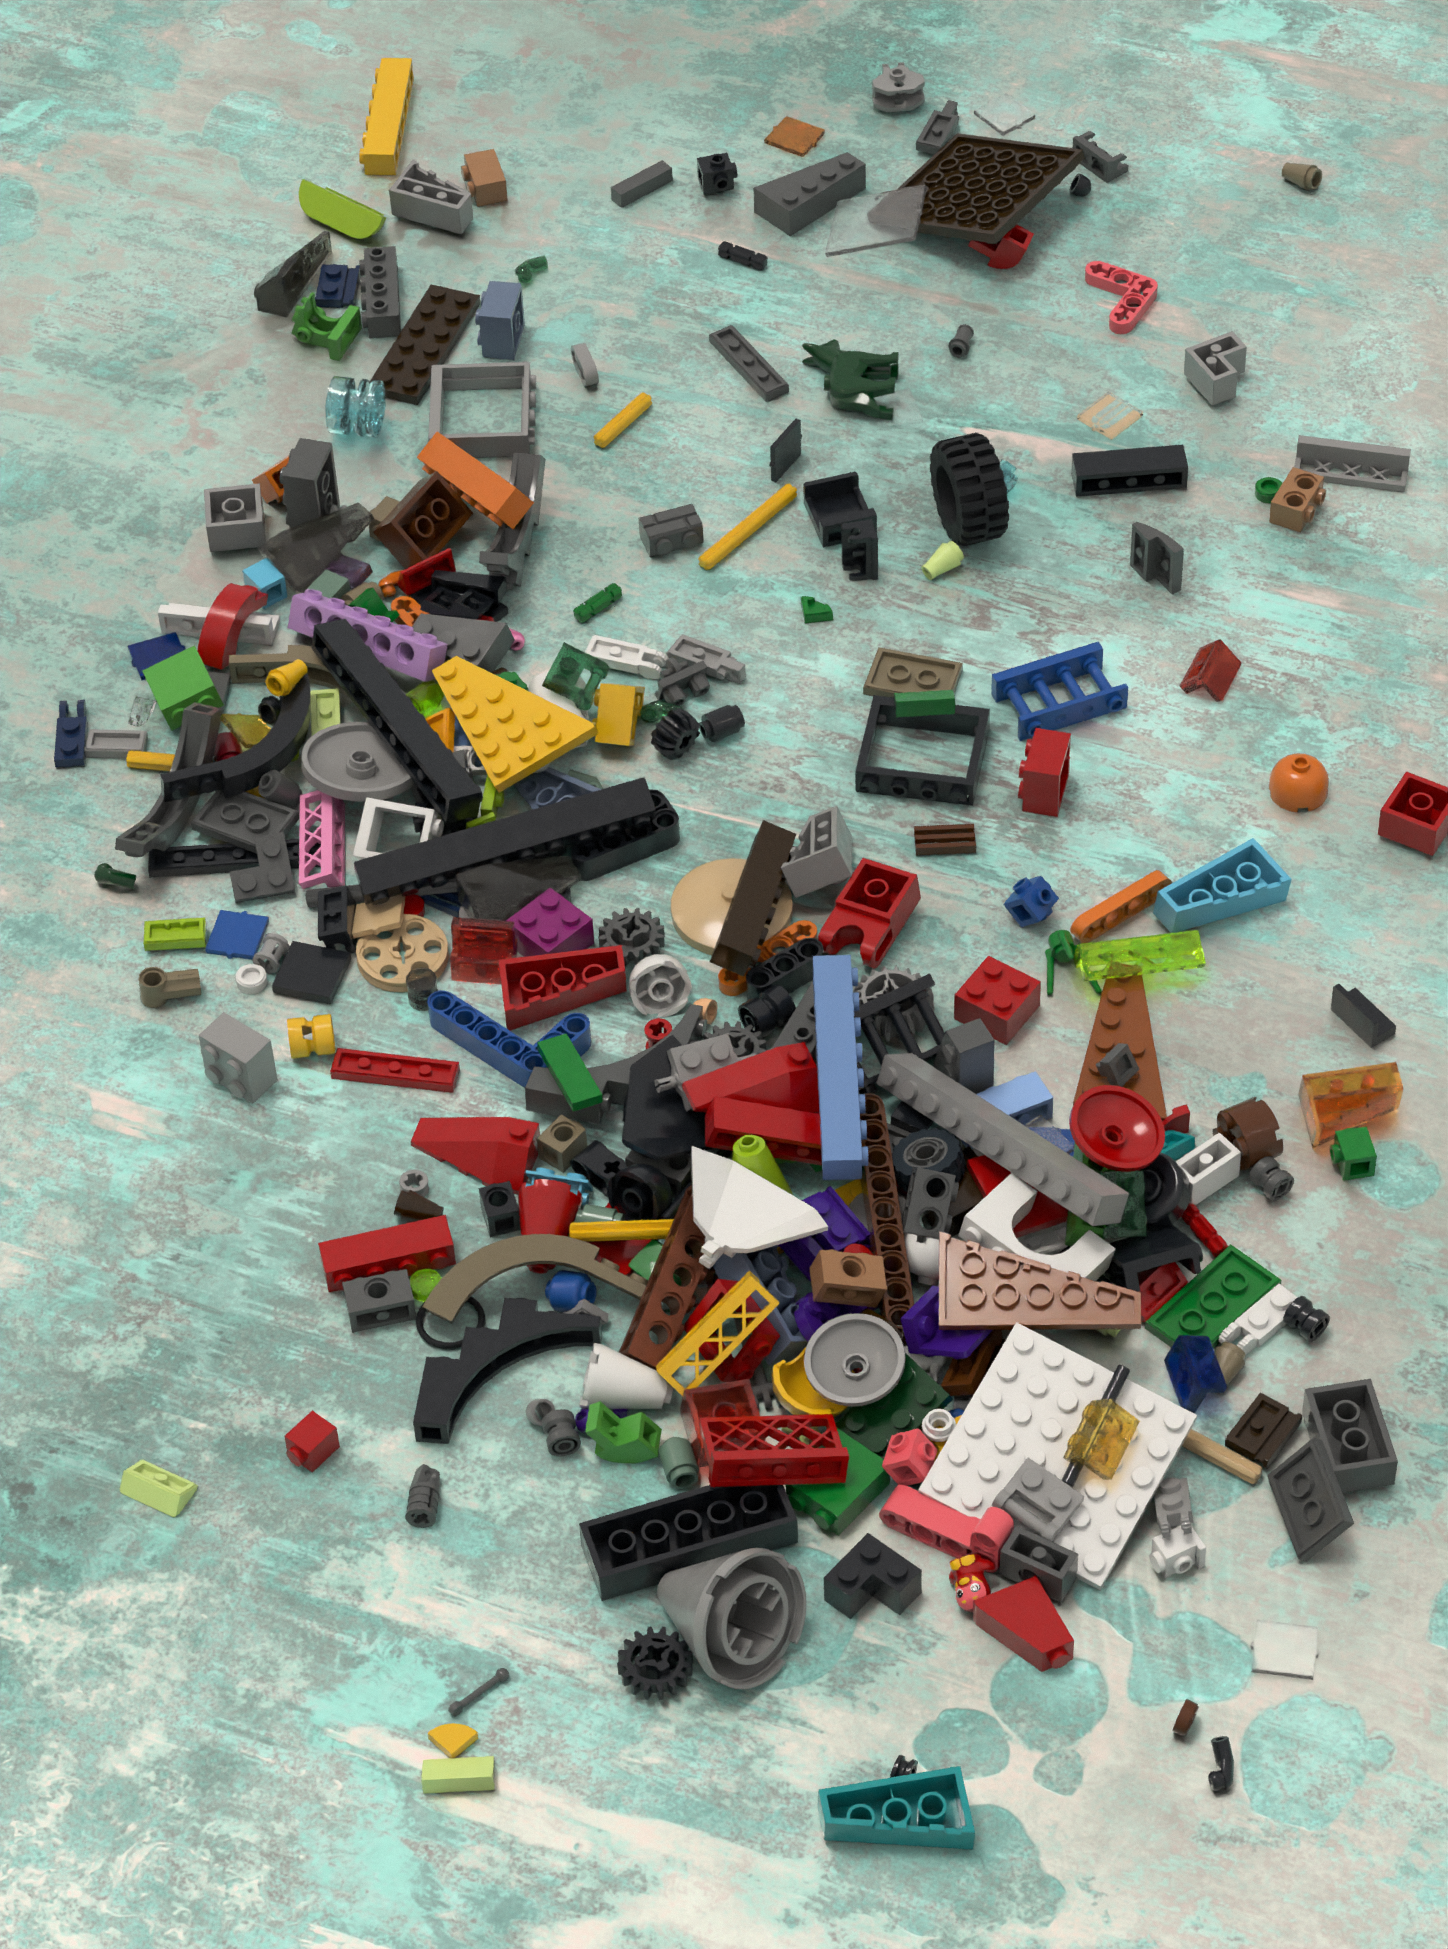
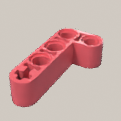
M905 1485L895 1487L879 1512L880 1519L888 1527L952 1557L959 1558L967 1554H978L983 1559L992 1561L996 1568L994 1571L986 1570L989 1573H994L998 1570L1000 1566V1551L1014 1530L1012 1517L1000 1508H987L981 1519L969 1517Z

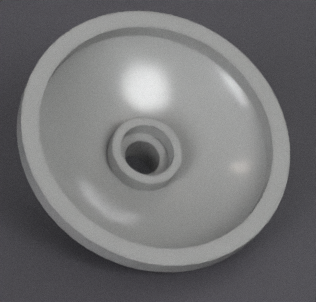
M846 1314L826 1322L812 1335L806 1346L804 1367L809 1383L826 1400L843 1406H863L880 1400L895 1388L905 1368V1351L900 1336L887 1322L867 1314ZM855 1368L862 1369L860 1373H852V1370Z

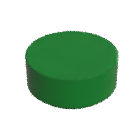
M1273 477L1261 478L1255 484V497L1263 503L1270 504L1281 487L1282 482Z

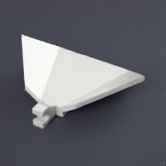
M692 1146L693 1221L705 1235V1244L701 1247V1252L704 1255L699 1258V1263L710 1269L723 1253L732 1258L736 1253H751L828 1231V1225L812 1206L737 1162Z

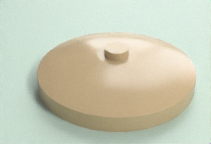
M729 858L702 864L687 873L675 887L671 897L672 923L678 935L691 947L712 955L747 859ZM786 882L784 885L781 883L778 885L783 888L777 905L773 903L771 907L776 908L770 925H764L765 928L769 929L765 941L787 928L791 923L793 914L792 895Z

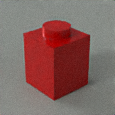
M313 1410L284 1436L287 1448L286 1454L289 1460L298 1467L302 1465L310 1472H314L340 1447L337 1427Z

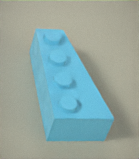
M1252 838L1159 890L1153 914L1173 934L1284 902L1287 899L1292 879L1261 845Z

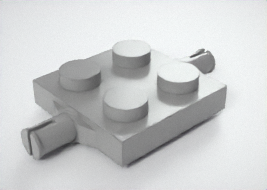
M728 1033L671 1048L667 1051L672 1067L671 1076L656 1079L655 1087L659 1086L656 1090L658 1093H661L662 1091L675 1088L682 1097L686 1112L691 1111L693 1108L682 1088L683 1082L756 1054L752 1053L738 1058L733 1050Z

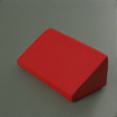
M448 548L401 571L398 580L399 588L408 596L431 585V576L435 570L456 572L452 550Z

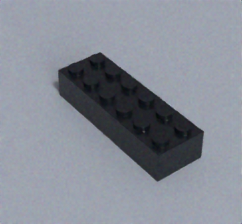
M710 1485L579 1523L581 1547L601 1601L658 1585L661 1578L670 1571L750 1548L776 1550L798 1543L797 1518L783 1485L710 1487Z

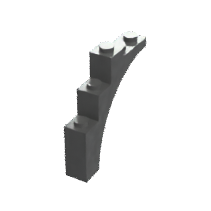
M513 452L509 483L520 490L534 504L514 529H511L505 523L501 527L499 526L490 547L485 552L480 551L479 563L487 567L489 575L506 577L507 590H513V586H521L524 557L525 555L530 556L533 525H539L546 461L542 455Z
M690 1004L676 1027L652 1047L624 1060L608 1065L587 1068L602 1093V1103L572 1111L549 1069L534 1066L525 1087L526 1111L558 1117L562 1114L568 1119L599 1124L604 1112H609L611 1103L624 1105L632 1064L672 1034L681 1045L694 1043L699 1038H704L707 1020L703 1019V1006Z

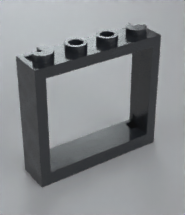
M873 695L855 770L856 792L973 806L990 730V709L955 705V714L896 717L893 697ZM878 725L975 736L966 778L868 766Z

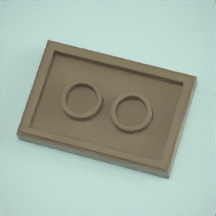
M878 647L863 687V694L894 698V693L953 690L955 693L963 671V663Z

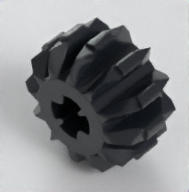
M681 708L671 709L666 716H662L659 723L655 724L656 729L651 733V744L664 757H668L671 760L676 757L680 758L684 752H689V748L695 744V739L700 734L698 731L700 724L687 711Z

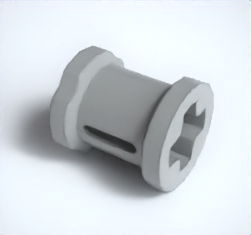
M268 933L263 939L264 945L260 952L255 953L252 961L253 964L262 966L266 973L273 974L279 968L281 956L288 952L290 946L283 936Z

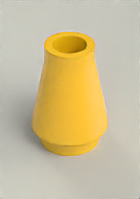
M296 659L292 663L271 670L265 680L267 689L275 696L288 695L300 679L307 674L306 664L302 660Z

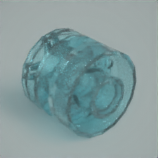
M334 376L328 388L325 405L328 432L349 435L354 426L357 436L364 437L367 434L368 437L377 438L382 429L386 409L383 382L372 380L370 383L368 379H362L357 388L354 378Z

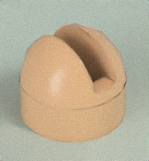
M701 998L693 1003L694 1005L703 1006V1019L707 1020V1024H711L715 1020L718 1009L715 1000Z

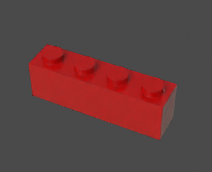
M713 1097L705 1114L706 1147L733 1151V1145L738 1139L745 1135H756L764 1139L774 1158L822 1165L819 1113L732 1100L730 1098Z
M446 1215L318 1243L328 1292L343 1291L342 1282L351 1281L355 1278H365L407 1269L408 1276L419 1272L443 1269L447 1266L456 1265L454 1244Z

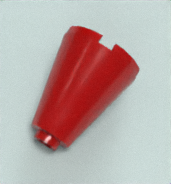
M535 1179L534 1185L527 1187L526 1182L522 1183L518 1190L521 1236L553 1234L568 1237L569 1226L572 1222H575L577 1212L582 1205L583 1197L581 1192L578 1190L576 1195L570 1191L571 1185L556 1180ZM553 1264L527 1265L531 1272L545 1274L556 1266Z

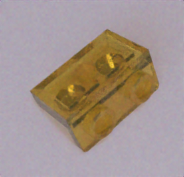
M1111 1399L1092 1400L1084 1408L1082 1420L1076 1432L1069 1438L1068 1448L1063 1458L1068 1462H1080L1103 1480H1112L1140 1421Z

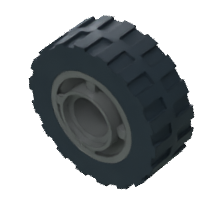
M938 1128L922 1129L918 1132L910 1133L906 1138H902L899 1141L900 1143L893 1148L892 1160L898 1185L900 1188L903 1187L905 1192L908 1191L912 1167L956 1175L955 1182H959L961 1175H964L966 1163L959 1139L957 1140L956 1136L950 1134L947 1130H938ZM936 1178L931 1179L926 1186L929 1195L938 1194L942 1189L940 1181Z

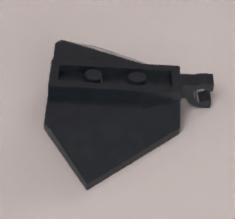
M673 1034L631 1065L628 1091L624 1101L622 1143L627 1148L656 1161L690 1154L692 1146L702 1150L713 1149L712 1147L705 1146L706 1112H696L693 1110L686 1112L682 1097L675 1088L662 1091L661 1093H658L656 1090L659 1087H655L656 1079L671 1076L672 1067L667 1051L671 1048L682 1046Z

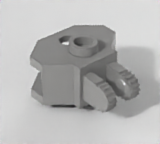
M899 62L898 66L890 69L888 64H882V74L872 80L874 108L885 112L914 110L925 102L923 93L925 81L923 75L910 71L908 67H905L904 62Z

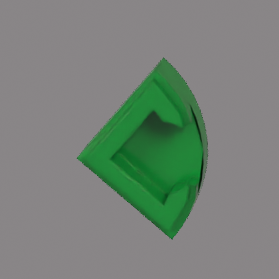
M801 597V608L805 624L833 620V611L828 604L824 605L815 601L814 597Z

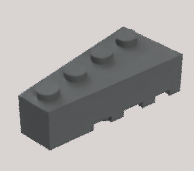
M846 152L753 188L754 213L787 235L792 236L866 189V164Z

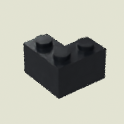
M869 1533L823 1578L824 1601L849 1619H852L872 1597L898 1615H901L922 1593V1570Z

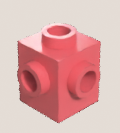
M919 1428L900 1432L891 1436L882 1467L898 1485L910 1486L921 1483L933 1466L938 1449Z

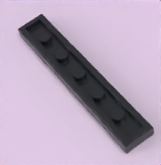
M299 839L286 840L291 869L299 868ZM230 843L169 847L166 851L158 849L149 851L148 873L149 878L230 873V871L258 867L259 862L256 853ZM316 843L309 850V854L314 855L321 847V844Z

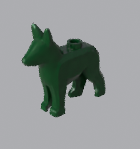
M835 339L819 346L810 343L802 344V347L811 355V357L804 359L802 362L809 366L820 367L830 374H825L824 391H829L830 400L833 405L843 410L860 411L874 418L893 420L894 408L878 405L874 397L895 393V382L898 380L899 352L879 355L861 351L840 350L839 342ZM873 379H888V380H887V381H874Z

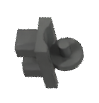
M675 658L667 659L665 661L666 669L660 672L662 679L658 681V691H655L654 694L658 701L665 699L673 709L686 701L687 696L683 690L688 687L695 697L706 694L710 688L708 679L705 676L707 665L703 660L689 666L687 661L678 663Z

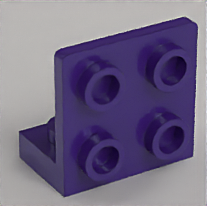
M932 1286L901 1317L909 1353L922 1354L925 1357L947 1356L953 1359L967 1358L993 1331L939 1330V1286Z

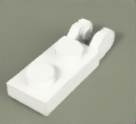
M598 635L592 636L583 654L585 663L635 674L640 673L644 678L655 680L661 677L662 667H665V661L669 659L664 652L647 648V646Z
M1278 1284L1239 1318L1229 1324L1219 1336V1342L1221 1344L1223 1342L1231 1343L1240 1335H1243L1244 1338L1238 1342L1237 1346L1245 1354L1251 1352L1255 1347L1259 1348L1286 1325L1283 1321L1285 1311L1298 1297L1281 1284Z

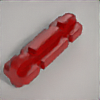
M1189 1203L1181 1216L1182 1219L1191 1227L1190 1229L1201 1242L1208 1247L1211 1254L1217 1257L1228 1247L1226 1241L1217 1234L1215 1228L1200 1213L1198 1208L1194 1204Z

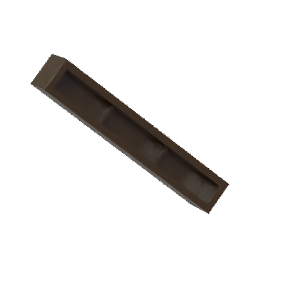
M765 820L762 821L752 843L710 963L741 976L745 975L749 965L755 967L761 950L756 947L757 945H763L769 931L764 925H770L776 908L771 907L772 903L777 905L783 888L778 885L779 883L784 885L786 881L781 866L785 862L789 863L792 858L789 852L792 847H795L793 843L797 835L796 833Z

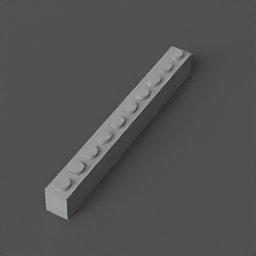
M913 1053L884 1056L876 1084L1090 1225L1120 1223L1129 1196L1128 1192Z

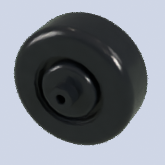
M1160 1152L1156 1160L1149 1166L1141 1170L1131 1171L1127 1186L1124 1189L1129 1193L1122 1219L1132 1228L1144 1232L1173 1225L1183 1215L1190 1200V1183L1184 1170L1171 1157Z

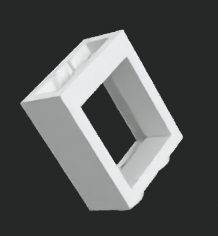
M366 797L353 856L358 860L383 854L375 852L384 811L425 818L420 842L441 837L444 821L441 815L434 809Z

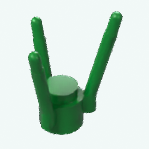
M1067 930L1053 932L1048 938L1050 948L1045 951L1047 958V994L1049 996L1053 994L1054 960L1068 962L1073 960L1074 957L1095 992L1101 994L1102 989L1080 954L1078 945L1074 944L1071 933Z

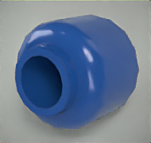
M560 1270L553 1276L552 1280L547 1282L545 1296L549 1299L554 1311L563 1313L573 1309L582 1299L594 1304L596 1285L586 1273Z

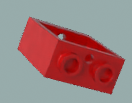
M717 1279L685 1322V1332L688 1333L738 1281ZM750 1295L746 1299V1312H760V1307ZM742 1304L736 1309V1312H742ZM746 1317V1325H747L754 1317ZM767 1317L752 1331L751 1337L737 1356L734 1358L730 1353L714 1370L721 1382L745 1384L753 1376L755 1369L764 1357L771 1352L773 1345L780 1335ZM715 1331L711 1336H718V1335H717V1333H716V1331ZM704 1342L699 1347V1351L705 1360H713L719 1354L718 1342ZM722 1342V1350H723L726 1346H725L724 1343Z

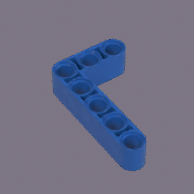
M440 990L428 997L429 1020L433 1029L524 1088L534 1066L548 1068L538 1052L537 1042L567 1033L580 1057L591 1047L590 1021L582 1013L568 1014L539 1041L531 1045L451 992Z

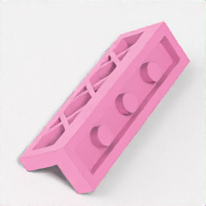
M319 790L300 795L299 885L302 889L325 883L328 888L345 886V803L342 799L329 796ZM321 800V803L314 811L309 810L310 803ZM317 820L321 822V825L314 833L309 832V829ZM316 843L321 844V847L314 855L309 854V850ZM316 865L321 866V873L308 876L309 872Z

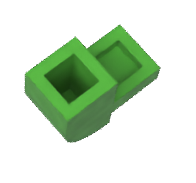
M601 1401L589 1405L585 1433L596 1441L595 1454L610 1462L630 1464L658 1457L662 1429L643 1412L620 1419Z

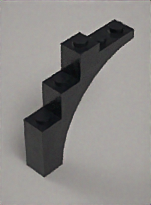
M504 1298L498 1330L487 1327H466L459 1359H451L445 1356L426 1357L413 1420L416 1441L449 1444L455 1424L469 1400L485 1383L511 1365L549 1350L574 1346H593V1343L601 1344V1316H592L586 1313L538 1311L537 1300Z

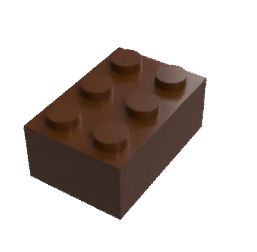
M436 471L419 480L376 527L373 533L404 569H407L438 554L473 515V512Z

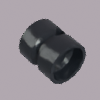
M775 984L761 992L759 998L749 999L739 1005L738 1014L744 1028L752 1025L753 1033L760 1031L763 1039L772 1034L776 1027L781 1028L785 1026L796 1007L788 992L782 986Z

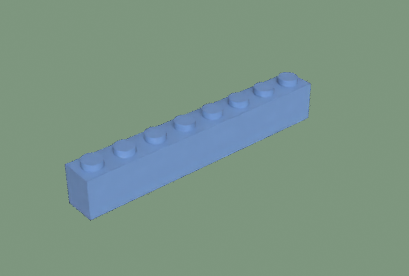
M851 955L813 956V993L823 1180L862 1179V1166H868V1146L862 1147L861 1140H867L866 1120H860V1114H865V1094H859L858 1088H864L863 1068H857V1062H862V1043H856L855 1038L861 1037L860 1017L854 1018V1011H859V992H853V987L858 986V968H851Z

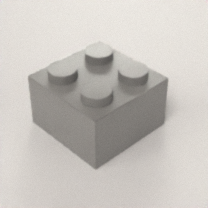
M260 483L204 489L206 531L210 552L266 546L264 507Z
M225 1012L198 1035L205 1075L211 1082L219 1083L228 1088L234 1096L244 1098L253 1104L278 1081L271 1040Z

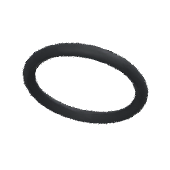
M471 1296L467 1302L473 1305L477 1311L478 1324L476 1328L484 1327V1310L480 1303ZM422 1306L419 1308L416 1315V1327L422 1339L438 1348L454 1349L462 1347L463 1339L456 1342H442L430 1337L424 1330L422 1323L425 1310H423Z

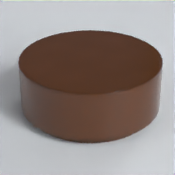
M1189 1699L1185 1700L1174 1724L1173 1732L1183 1737L1188 1734L1199 1709L1197 1703Z

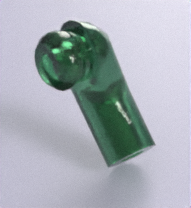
M545 255L525 260L516 267L515 275L518 276L520 283L531 281L532 272L548 268Z

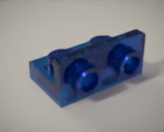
M1179 1335L1166 1355L1164 1362L1180 1406L1195 1413L1207 1393H1224L1227 1389V1384L1209 1337Z

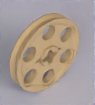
M403 914L401 927L387 930L393 934L390 938L381 939L377 935L371 934L360 937L357 942L356 956L360 973L373 986L390 992H410L430 985L442 975L449 959L448 942L444 932L431 920L417 915ZM412 928H420L423 930V932L419 935H410L407 933ZM401 942L403 943V950L406 953L404 954L405 964L402 963V958L399 954V952H401ZM430 946H438L441 948V950L437 953H428L425 951V949ZM368 953H377L380 955L379 958H377L376 960H367L364 958V956ZM419 967H423L428 970V972L423 975H416L412 973L414 969ZM386 971L397 973L395 977L390 979L381 976Z

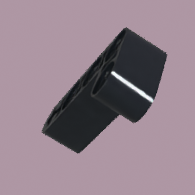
M649 790L656 809L655 820H651L649 825L641 828L627 827L622 829L621 833L607 837L604 834L593 837L594 839L587 844H574L571 849L572 871L578 880L590 881L673 848L679 843V816L661 791Z

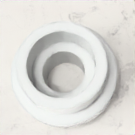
M944 1409L930 1411L922 1421L923 1434L935 1442L948 1440L956 1426L955 1419Z

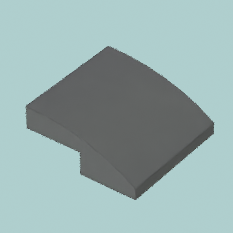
M1139 522L1133 523L1130 566L1145 582L1156 578L1171 594L1181 591L1184 548L1171 537L1151 526Z

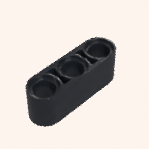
M804 938L750 969L746 975L747 1000L755 997L759 998L761 992L775 984L782 986L790 994L812 981L813 956H823L822 943L815 938Z

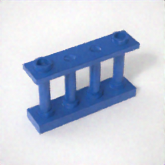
M1098 641L992 674L991 695L995 702L1010 699L1020 715L1018 717V739L1023 741L1032 738L1036 728L1055 731L1127 708L1128 686L1126 683L1115 687L1110 685L1101 671L1103 667V648ZM1090 674L1100 691L1085 696L1074 678ZM1063 682L1074 700L1058 704L1048 686ZM1036 690L1047 708L1031 712L1021 695Z

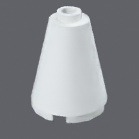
M593 1343V1351L590 1353L583 1382L585 1389L583 1397H580L579 1407L589 1408L590 1404L601 1401L609 1409H662L663 1403L670 1404L673 1387L656 1370L607 1346Z

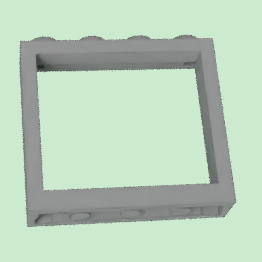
M530 362L432 365L428 441L438 431L474 458L513 457V452L530 454V445H535V429L530 428V426H535L536 424L535 409H531L536 408V393L531 391V389H536V376L531 375ZM522 388L521 432L443 434L444 391Z

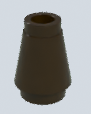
M402 1190L396 1202L394 1215L401 1217V1221L415 1222L442 1216L444 1207L412 1190L409 1192Z

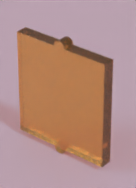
M786 116L777 126H773L772 132L764 139V143L804 157L812 147L817 146V142L825 134V130Z

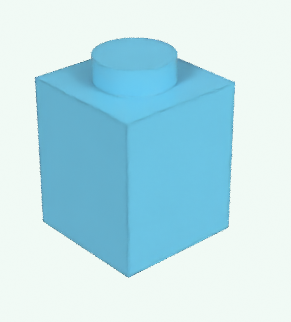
M267 558L242 570L245 585L258 588V591L268 594L267 605L263 606V609L288 597L285 576Z

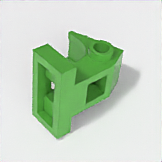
M314 292L308 298L303 296L301 300L303 306H296V312L291 320L295 323L291 334L296 336L301 342L328 348L330 359L340 361L362 329L360 307L349 305L341 317L330 318L326 316L322 308L317 307Z

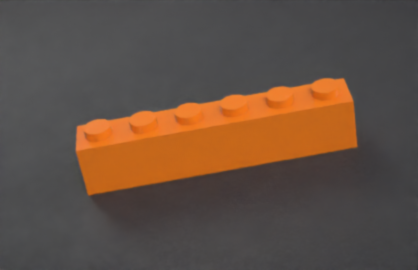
M438 431L417 456L425 464L422 469L430 475L438 471L460 498L472 507H475L500 527L505 523L511 529H514L534 504L515 486Z

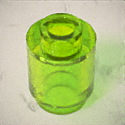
M434 681L422 682L405 694L424 717L439 707L444 699L443 691Z

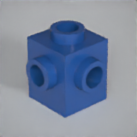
M1042 876L1031 879L1025 877L1013 886L1014 892L1003 905L1020 927H1024L1049 917L1053 912L1052 907L1059 897Z

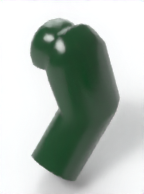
M107 863L98 865L97 870L94 872V877L99 884L129 889L134 888L135 874L115 870Z

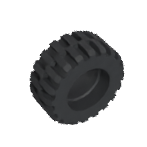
M976 432L938 441L933 446L932 453L930 454V479L937 511L948 537L960 546H968L1000 538L1008 529L1009 501L1007 500L1008 493L1004 482L1003 470H1001L1000 461L995 454L993 445L989 443L987 437Z

